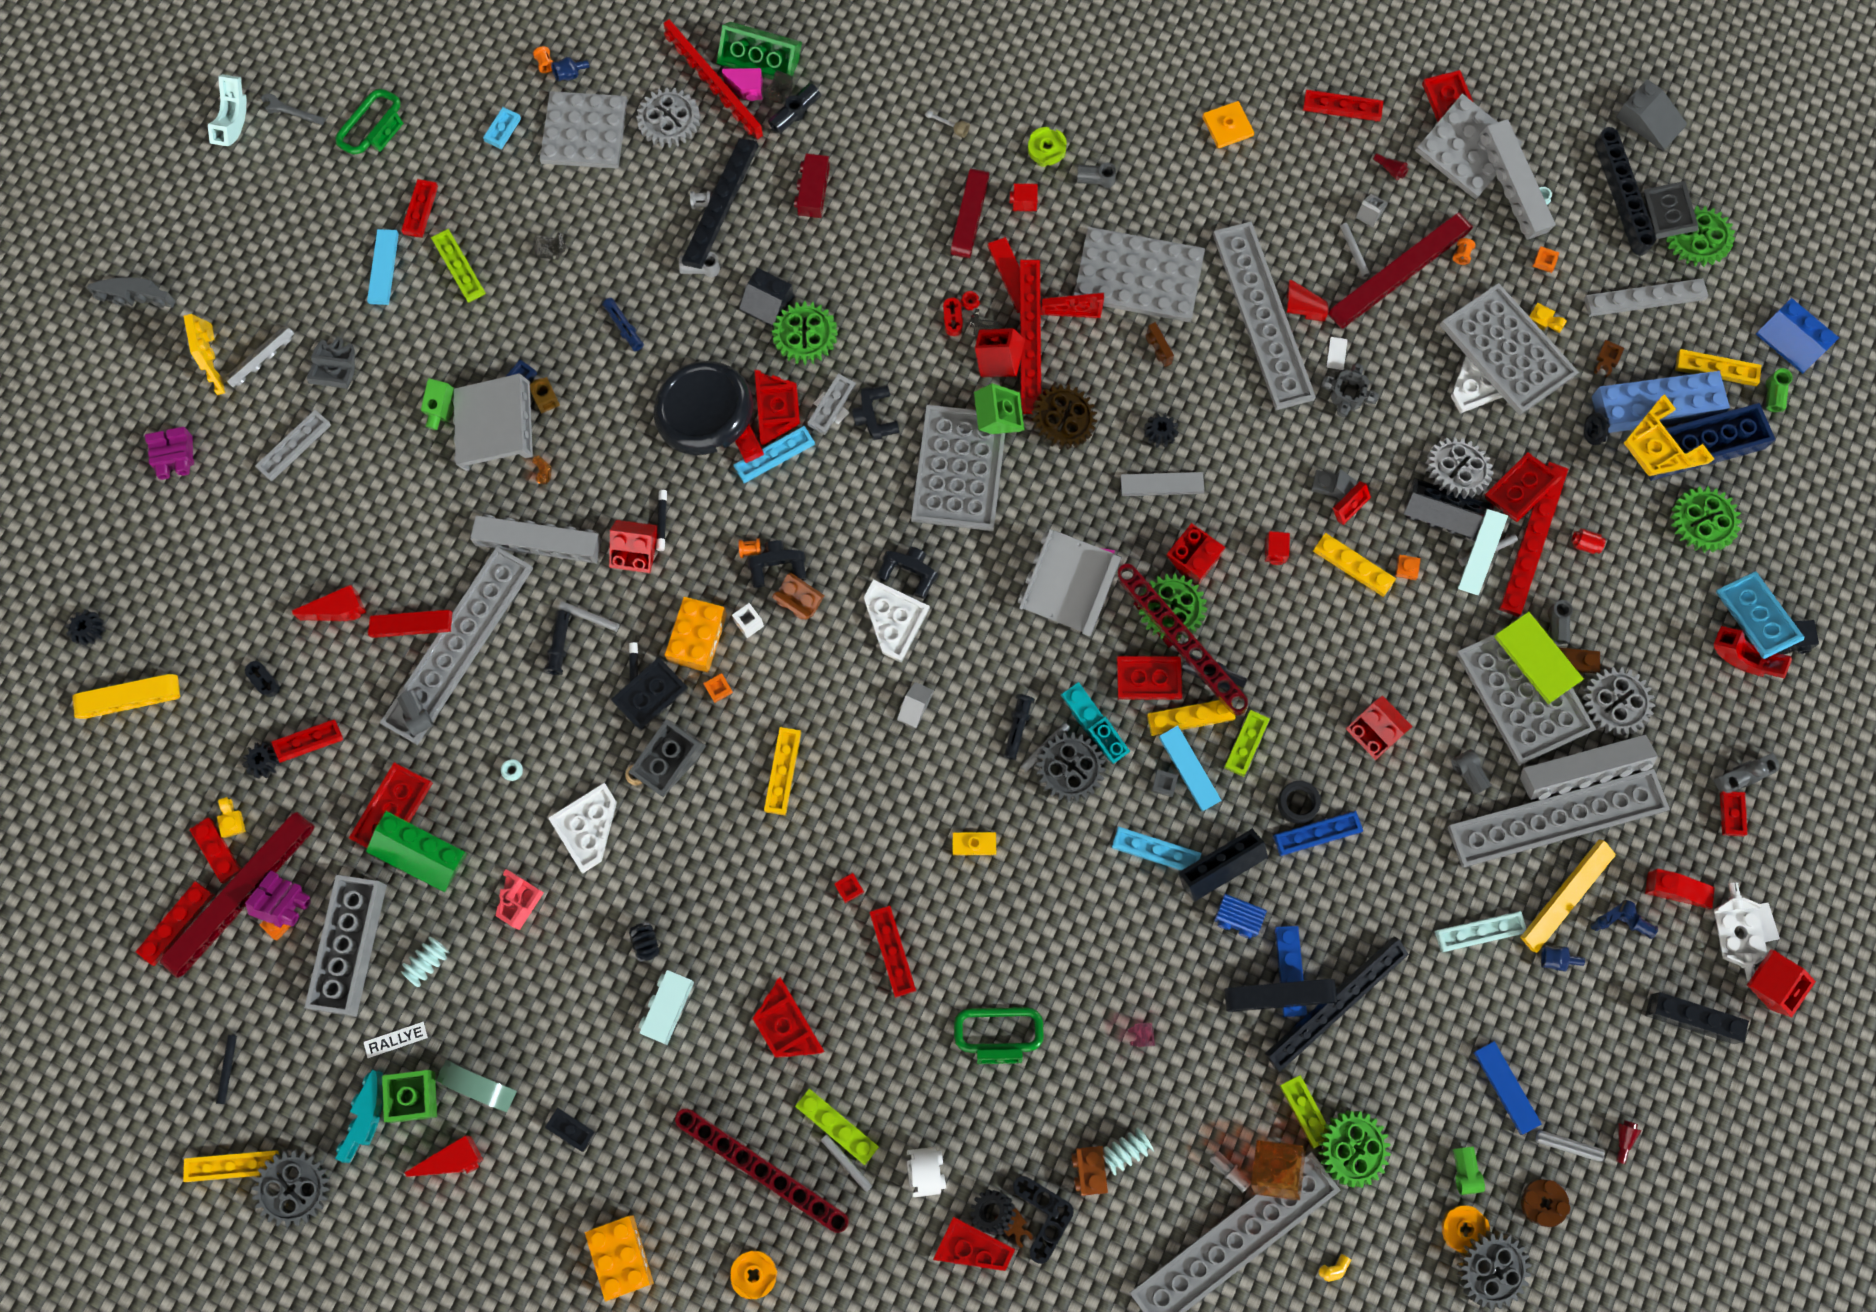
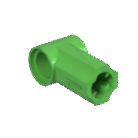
M1780 368L1766 380L1768 391L1765 409H1768L1770 412L1776 413L1786 410L1788 387L1793 379L1789 370Z
M1474 1146L1453 1149L1457 1169L1455 1177L1456 1186L1459 1194L1467 1195L1485 1192L1484 1178L1478 1170Z

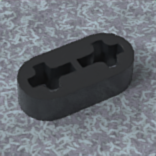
M252 661L247 664L245 674L255 688L265 697L275 696L279 692L280 685L270 671L258 661ZM254 668L258 669V672L261 674L260 677L254 674ZM266 681L271 684L272 689L268 691L263 682Z

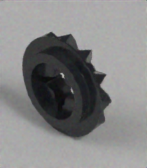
M1591 413L1585 421L1584 436L1591 445H1600L1602 442H1606V436L1610 435L1608 432L1610 425L1607 424L1609 418L1605 417L1604 413Z

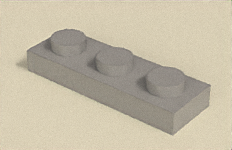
M838 373L808 421V426L826 435L855 388L856 383Z

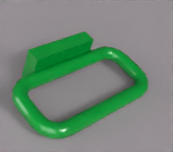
M384 89L372 91L338 131L335 137L336 145L353 155L363 153L370 145L375 150L381 152L404 124L397 114L401 105L399 97ZM384 97L393 102L389 110L360 145L354 147L343 141L347 133L377 98Z
M1028 1007L969 1008L959 1012L954 1021L955 1044L964 1052L977 1053V1064L1022 1063L1023 1052L1035 1051L1041 1046L1044 1038L1042 1016L1035 1009ZM1029 1016L1034 1020L1035 1038L1029 1043L968 1044L963 1039V1021L969 1017Z

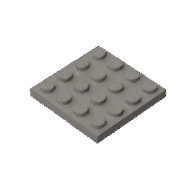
M550 91L540 154L541 164L619 169L628 102L627 96Z
M1461 94L1415 151L1476 200L1496 176L1493 164L1489 161L1488 153L1481 143L1480 134L1488 125L1497 123V121L1464 94ZM1517 138V140H1518V142H1519V144H1520V146H1521V144H1522L1523 142L1520 141V140Z

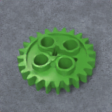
M1696 206L1694 212L1698 222V231L1686 233L1688 235L1669 236L1666 242L1670 243L1668 249H1675L1672 255H1680L1679 261L1685 258L1687 265L1690 261H1693L1694 267L1697 266L1698 262H1701L1702 266L1705 267L1707 262L1713 265L1715 261L1721 262L1722 258L1728 255L1735 240V237H1733L1735 230H1730L1733 225L1732 223L1726 224L1728 217L1721 218L1722 212L1715 214V208L1709 212L1707 211V206H1704L1703 210Z
M806 301L803 302V306L796 302V308L788 305L789 311L781 310L783 317L776 316L778 323H773L775 330H772V335L774 336V344H777V351L781 350L782 357L787 355L788 361L795 358L796 364L800 360H803L804 365H806L807 360L814 364V358L816 357L822 361L821 355L829 356L827 349L833 350L832 343H837L835 337L838 335L837 324L833 322V315L828 316V309L822 312V305L815 308L814 302L810 306H807ZM804 317L807 318V320H806V326H807V332H806L807 348H806V349L803 348V344H804V340H803V334H804L803 318H804ZM793 322H798V323H799V324L796 325V326H792V325H791ZM813 322H819L818 325H811ZM794 340L799 341L797 344H791ZM818 340L819 343L812 344L811 341Z
M1699 486L1695 491L1690 489L1687 493H1683L1675 502L1676 505L1671 509L1675 513L1670 517L1676 520L1671 526L1678 527L1675 534L1682 535L1680 541L1686 539L1688 541L1687 547L1694 544L1695 551L1702 547L1703 553L1708 551L1709 548L1713 553L1717 549L1722 550L1729 546L1732 540L1738 537L1736 533L1741 530L1738 525L1742 523V520L1736 519L1741 512L1734 511L1738 505L1730 504L1733 499L1732 497L1726 500L1724 498L1725 492L1719 495L1717 488L1710 492L1709 486L1704 490ZM1718 512H1721V513H1722V514H1719V515L1714 516L1711 520L1707 519V518L1711 517L1712 515H1714L1715 513H1718ZM1701 519L1705 520L1694 527L1690 526L1692 524L1698 523ZM1699 529L1702 530L1705 533V535L1701 534Z
M1174 573L1172 579L1169 578L1168 574H1165L1164 580L1159 576L1156 578V583L1151 580L1149 582L1151 587L1169 608L1171 604L1175 605L1172 611L1177 617H1181L1184 620L1183 624L1192 634H1195V627L1200 628L1202 625L1200 621H1204L1206 617L1201 613H1206L1207 608L1203 607L1207 600L1200 599L1204 592H1197L1199 585L1192 587V579L1185 582V576L1183 575L1179 580L1176 573ZM1167 591L1171 594V597L1165 598L1161 595V592ZM1187 598L1191 604L1185 605L1181 602V599ZM1151 603L1148 608L1151 611L1160 609V605L1158 603ZM1142 609L1139 610V615H1145L1141 623L1148 622L1146 630L1153 628L1152 635L1154 636L1159 632L1161 633L1160 639H1163L1164 634ZM1165 619L1162 624L1165 627H1171L1174 625V621L1172 619ZM1181 635L1176 637L1177 641H1180Z
M1346 1111V1114L1338 1113V1119L1330 1118L1332 1125H1324L1328 1132L1320 1133L1325 1140L1324 1142H1318L1320 1146L1324 1147V1150L1318 1152V1154L1325 1155V1159L1321 1161V1164L1328 1165L1325 1172L1333 1173L1331 1178L1339 1180V1184H1347L1348 1187L1353 1188L1355 1185L1363 1188L1364 1184L1372 1185L1371 1179L1378 1181L1377 1172L1384 1174L1385 1171L1382 1165H1389L1385 1160V1156H1391V1153L1385 1151V1148L1391 1146L1390 1143H1384V1139L1388 1137V1134H1381L1384 1126H1376L1378 1120L1375 1118L1370 1119V1114L1363 1113L1362 1115L1361 1111H1355L1354 1113L1353 1111ZM1352 1127L1354 1128L1353 1137H1351L1350 1130ZM1370 1142L1371 1150L1368 1152L1367 1145ZM1339 1146H1341L1342 1148V1154L1340 1156L1338 1155ZM1356 1161L1359 1162V1168L1357 1171L1355 1170Z

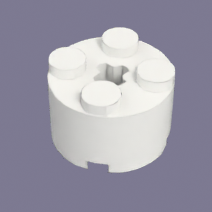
M935 1147L907 1150V1155H911V1160L907 1161L909 1185L915 1188V1192L911 1193L912 1197L941 1194V1189L946 1188L944 1174L940 1175L939 1165H943L942 1152L936 1151Z

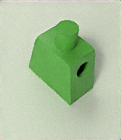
M428 378L421 411L428 416L425 427L438 430L440 420L450 421L454 411L452 401L454 388L448 383Z

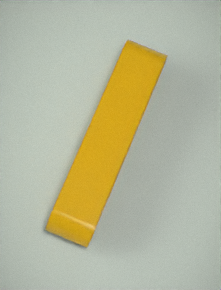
M167 674L77 693L72 696L74 717L86 719L176 700L180 698L178 676Z

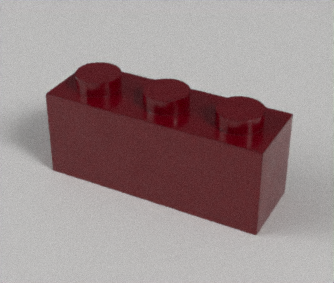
M806 153L805 160L801 161L800 173H802V178H798L797 182L799 195L795 196L794 208H797L798 216L822 218L830 170L829 156Z

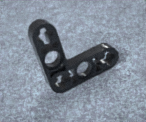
M1020 1176L1013 1184L1015 1194L1048 1214L1046 1221L1030 1248L1031 1259L1038 1264H1043L1052 1255L1073 1217L1074 1210L1068 1201L1029 1177ZM1026 1180L1028 1181L1027 1186L1033 1190L1034 1185L1039 1188L1034 1193L1032 1200L1028 1199V1196L1031 1194L1027 1191L1019 1192L1018 1182L1023 1183ZM1041 1192H1046L1050 1197V1201L1046 1206H1041L1037 1202V1195ZM1067 1205L1069 1215L1063 1216L1060 1222H1064L1063 1227L1054 1221H1050L1052 1216L1057 1219L1059 1211H1057L1058 1206L1063 1207ZM1049 1225H1054L1058 1229V1235L1054 1239H1049L1045 1235V1229ZM1042 1236L1045 1241L1053 1243L1051 1248L1046 1245L1044 1249L1046 1257H1040L1038 1260L1035 1258L1036 1253L1034 1249L1041 1248L1043 1242H1040L1039 1239Z

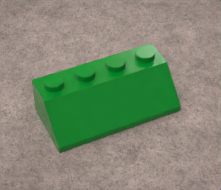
M730 21L722 25L716 64L734 69L761 68L762 77L790 84L799 62L802 42Z
M387 811L377 825L366 850L367 853L444 893L467 855L465 851Z

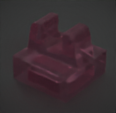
M1152 1023L1135 1024L1134 1027L1128 1029V1033H1136V1040L1130 1042L1131 1046H1155Z

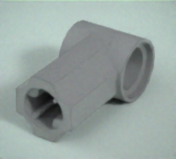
M709 252L702 269L683 266L681 260L684 255H680V274H705L707 277H715L720 272L718 257L713 252Z

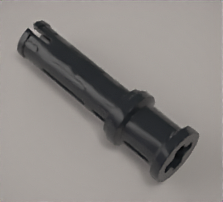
M563 610L557 611L552 645L547 650L548 661L547 667H544V672L551 675L563 674L562 663L563 658L566 657L564 646L569 617L571 615L569 612L565 614Z
M1016 695L1015 711H1012L1011 714L1013 722L1005 753L1003 754L1005 758L1010 760L1017 759L1025 723L1030 720L1029 712L1031 704L1034 703L1035 699L1028 695Z

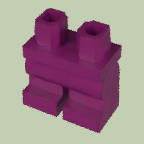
M185 427L166 430V434L164 431L145 434V441L149 448V464L154 468L155 474L160 480L169 479L170 470L173 469L181 476L190 474V466L194 465L192 434Z
M270 871L260 883V889L257 888L245 903L248 915L268 923H274L275 926L281 928L283 924L293 927L299 918V914L294 909L296 907L303 910L307 909L311 904L310 896L302 892L300 885L279 878L277 873Z

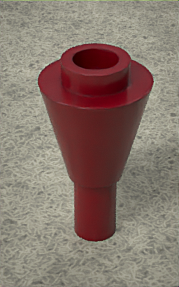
M1378 153L1373 158L1374 161L1383 165L1396 181L1400 178L1403 179L1408 173L1407 162L1385 158Z
M1624 1120L1623 1124L1618 1123L1620 1148L1616 1162L1626 1164L1629 1150H1631L1642 1131L1637 1129L1638 1124Z

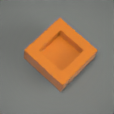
M1540 246L1532 267L1552 273L1559 252Z
M1400 554L1397 559L1395 576L1416 580L1418 578L1421 558Z
M722 673L703 683L714 703L733 693Z
M262 921L260 924L276 941L291 927L283 924L279 928L274 923Z

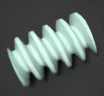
M430 936L428 939L431 944L422 943L424 951L416 949L415 952L418 957H409L411 965L402 964L405 971H401V973L417 987L421 986L419 978L427 980L428 977L425 972L430 974L434 972L432 965L436 967L441 965L438 958L446 960L445 952L450 954L440 942Z
M1135 1129L1136 1136L1131 1132L1127 1133L1128 1141L1123 1137L1119 1138L1120 1146L1116 1142H1112V1150L1107 1146L1104 1147L1105 1155L1103 1157L1114 1175H1117L1116 1167H1119L1122 1171L1125 1170L1124 1162L1132 1166V1157L1140 1161V1152L1146 1157L1148 1156L1147 1148L1154 1152L1149 1140L1141 1129Z

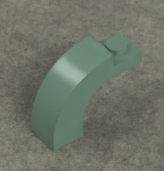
M447 1059L440 1069L436 1080L458 1093L504 1112L508 1111L517 1092L504 1084L481 1076Z

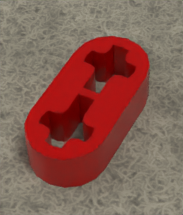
M948 298L943 303L945 331L948 335L955 337L960 335L963 330L961 303L956 298ZM950 305H954V314H951ZM952 320H955L956 329H952Z

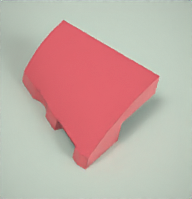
M505 869L503 875L506 876L504 889H500V903L497 906L496 917L520 930L544 892Z

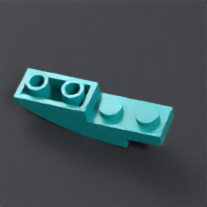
M1079 682L1061 694L1076 721L1112 764L1131 752L1106 716L1103 717Z
M372 1069L371 1073H367L362 1082L364 1086L361 1092L356 1094L351 1102L352 1109L350 1112L357 1115V1118L351 1121L346 1139L342 1140L337 1147L336 1152L338 1154L335 1159L342 1163H350L359 1145H370L383 1106V1072Z

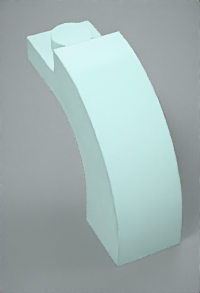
M222 74L218 76L221 98L220 110L216 119L208 124L209 141L211 144L230 146L239 137L245 121L246 94H242L241 77Z

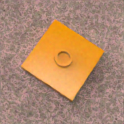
M1239 101L1203 113L1202 118L1218 149L1254 136V131Z

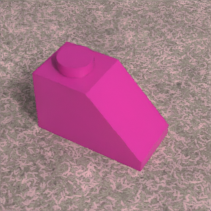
M761 68L722 69L724 83L741 99L749 101L762 100L763 78Z

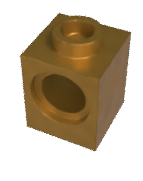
M547 377L536 379L530 384L531 393L541 414L560 406ZM547 391L545 395L539 396L542 392Z

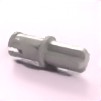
M1217 1151L1211 1156L1210 1162L1225 1175V1179L1228 1178L1242 1193L1251 1185L1252 1181L1237 1169L1238 1165H1233L1222 1153Z

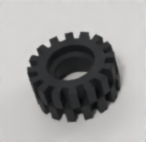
M986 1190V1193H979L981 1198L975 1197L974 1201L977 1204L971 1205V1208L975 1209L974 1212H970L971 1217L975 1218L972 1220L973 1224L977 1225V1229L991 1235L1004 1234L1003 1230L1008 1231L1010 1229L1008 1224L1013 1225L1014 1223L1011 1220V1216H1016V1213L1012 1211V1209H1015V1205L1011 1203V1198L996 1190ZM991 1204H997L1000 1208L999 1216L995 1221L987 1219V1210Z

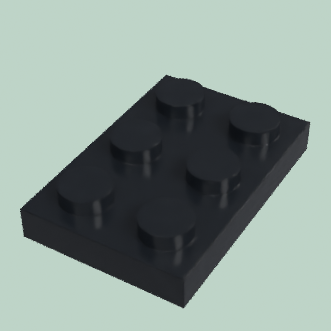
M658 657L617 693L611 701L641 732L688 690V687Z

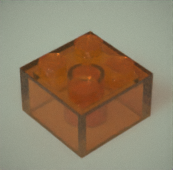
M1257 1140L1251 1179L1253 1193L1255 1195L1300 1200L1305 1165L1303 1146Z

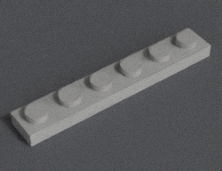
M1702 278L1586 295L1584 301L1588 315L1591 317L1702 301L1708 298V292Z

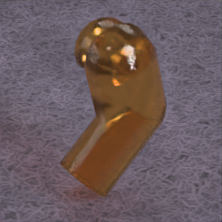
M537 455L532 460V463L539 469L536 481L540 484H547L551 479L552 468L540 455Z

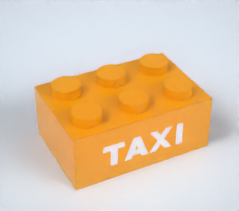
M683 597L665 652L667 661L709 673L727 616L725 608Z
M634 1215L585 1232L605 1302L654 1284Z

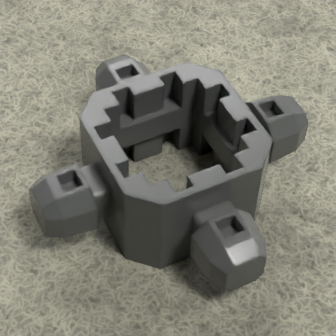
M1355 363L1351 370L1340 372L1337 380H1334V377L1325 376L1321 386L1324 389L1333 390L1331 400L1334 405L1338 406V416L1346 417L1350 410L1359 409L1363 401L1369 404H1376L1379 394L1377 392L1367 391L1370 381L1367 376L1362 375L1363 366L1361 364ZM1345 381H1348V384L1353 386L1358 384L1360 394L1355 400L1348 395L1344 397L1342 392H1339L1341 384L1345 383Z

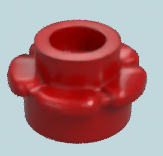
M973 291L965 292L960 300L961 306L969 311L978 308L980 305L979 296Z

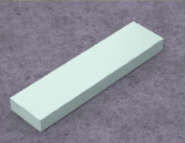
M1486 509L1458 589L1479 596L1508 515Z
M1519 911L1436 930L1435 935L1440 951L1443 953L1521 935L1527 928L1522 912Z

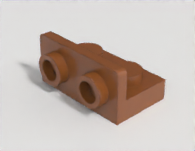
M789 573L779 591L775 592L772 598L781 607L793 611L797 618L806 620L814 616L825 595L794 574Z
M1103 1146L1075 1148V1153L1071 1154L1073 1168L1077 1167L1078 1177H1074L1075 1191H1080V1196L1108 1193Z

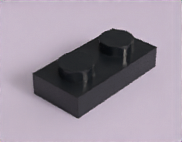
M560 1108L556 1109L545 1126L547 1130L581 1152L586 1150L596 1134L594 1130Z

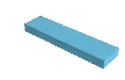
M377 229L367 298L369 304L389 305L399 236L397 230Z
M803 426L762 449L764 452L763 456L748 463H745L744 459L733 464L743 483H746L815 445V442L806 427Z
M1179 726L1160 735V741L1200 810L1204 811L1222 801Z
M1119 826L1111 847L1112 849L1178 870H1183L1197 862L1202 854Z

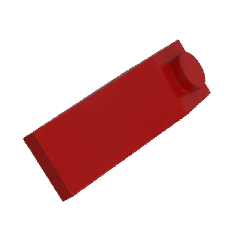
M349 585L292 610V613L300 621H352L360 618L366 611L358 591L352 585Z
M1658 868L1648 872L1645 894L1703 908H1713L1715 887L1685 875Z
M465 1135L404 1173L406 1177L461 1173L465 1171L468 1174L479 1168L478 1163L484 1159L472 1136Z

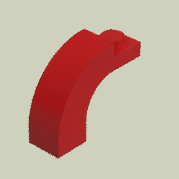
M1721 626L1714 642L1716 652L1726 662L1745 672L1761 677L1767 674L1785 678L1792 661L1791 656L1779 653L1763 659L1754 645L1745 639L1743 631Z

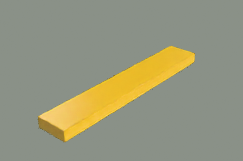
M1599 839L1520 936L1532 952L1538 953L1615 857L1616 854L1604 840Z

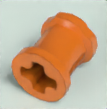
M546 46L536 48L533 51V56L538 61L539 71L541 73L551 72V62L554 61L550 58L549 48Z
M1468 238L1459 239L1457 242V252L1452 258L1453 261L1460 265L1469 264L1471 261V251L1476 245L1475 242Z
M757 538L756 541L739 540L740 558L761 554L760 538Z

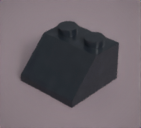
M756 268L746 285L739 310L773 327V323H777L776 316H782L781 310H785L794 297L792 284L760 268Z

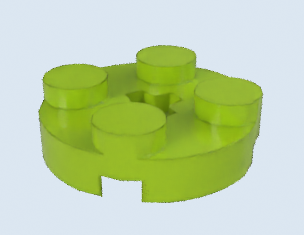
M1041 127L1032 132L1027 149L1028 154L1041 167L1056 164L1065 157L1067 141L1063 133L1057 129L1054 131L1049 129L1050 127ZM1044 143H1046L1047 145H1052L1050 149L1043 148Z

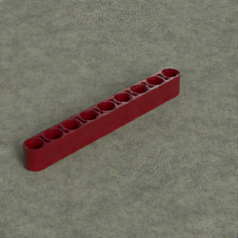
M1458 212L1337 303L1328 312L1329 317L1341 329L1345 328L1456 244L1459 239L1464 238L1472 230L1473 225Z
M1131 564L1121 565L1117 573L1118 581L1224 706L1234 715L1243 714L1248 705V699L1138 570ZM1125 571L1133 574L1130 579H1124L1121 575ZM1138 587H1144L1147 592L1144 595H1137L1135 590ZM1151 603H1158L1160 605V609L1157 611H1151L1148 607ZM1165 619H1172L1174 625L1165 627L1162 622ZM1183 634L1187 636L1188 641L1182 644L1178 643L1176 637ZM1192 651H1199L1202 657L1194 660L1190 657V653ZM1206 667H1213L1216 673L1213 676H1207L1204 673V669ZM1226 683L1229 685L1230 690L1223 693L1219 691L1218 685ZM1239 699L1243 701L1244 706L1241 709L1234 708L1232 706L1233 700Z
M299 812L289 816L163 955L160 964L176 978L183 976L246 907V901L257 888L260 889L259 885L270 871L276 873L311 835L315 826Z
M682 1109L676 1114L675 1122L680 1129L829 1230L840 1233L848 1228L849 1217L845 1212L695 1111ZM686 1113H690L692 1116V1122L688 1126H684L681 1122L682 1116ZM707 1125L711 1129V1135L703 1139L700 1135V1130L703 1126ZM723 1138H727L730 1142V1147L725 1152L719 1149V1142ZM741 1151H746L749 1155V1160L745 1164H740L737 1159ZM761 1163L768 1167V1173L764 1177L758 1176L756 1172L757 1166ZM780 1176L785 1177L787 1180V1186L783 1190H779L775 1186V1181ZM798 1189H802L806 1193V1199L802 1203H798L794 1198V1194ZM817 1202H822L825 1205V1213L821 1216L816 1215L813 1211L814 1204ZM836 1215H841L845 1220V1224L841 1229L835 1228L832 1224L833 1217Z

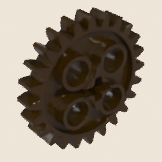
M1059 384L1057 389L1054 385L1049 390L1045 389L1042 392L1043 394H1040L1037 397L1038 400L1033 404L1036 408L1031 411L1032 414L1036 415L1031 419L1033 422H1037L1034 429L1041 430L1038 436L1045 435L1044 442L1050 439L1052 447L1058 443V447L1061 449L1065 444L1067 450L1072 445L1075 448L1080 443L1083 445L1087 441L1086 439L1092 436L1091 433L1096 429L1093 425L1097 423V420L1093 418L1097 412L1091 411L1095 404H1088L1091 398H1084V391L1080 394L1077 393L1078 387L1071 390L1070 384L1065 389L1062 384ZM1055 401H1059L1062 407L1058 406ZM1069 401H1070V402H1071V406H1070V408H1069V410L1067 411V414H1066V416H1065V419H1066V420L1063 422V424H1062V426H1061V429H1060V432H1058V431H1057L1058 426H1059V424L1061 423V421H1062V419H1063V417H1064V414H1063V413H1064L1065 410L1067 409L1068 403H1069ZM1074 409L1078 410L1080 412V415H1077L1074 412ZM1048 418H1052L1055 424L1050 423ZM1067 426L1071 427L1074 433L1069 432Z

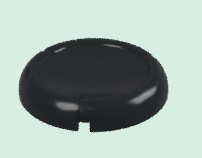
M716 361L690 363L672 373L660 387L653 409L656 428L663 440L679 452L689 455H706L718 452L717 447L721 445L724 448L728 447L747 428L754 406L752 391L745 378L729 365Z

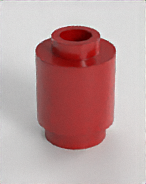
M1581 528L1579 531L1574 532L1571 543H1573V547L1591 554H1600L1604 549L1606 539L1601 534Z

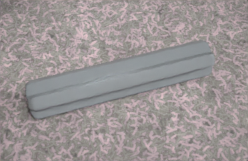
M1542 1130L1536 1133L1535 1140L1537 1143L1595 1161H1603L1605 1151L1601 1148Z

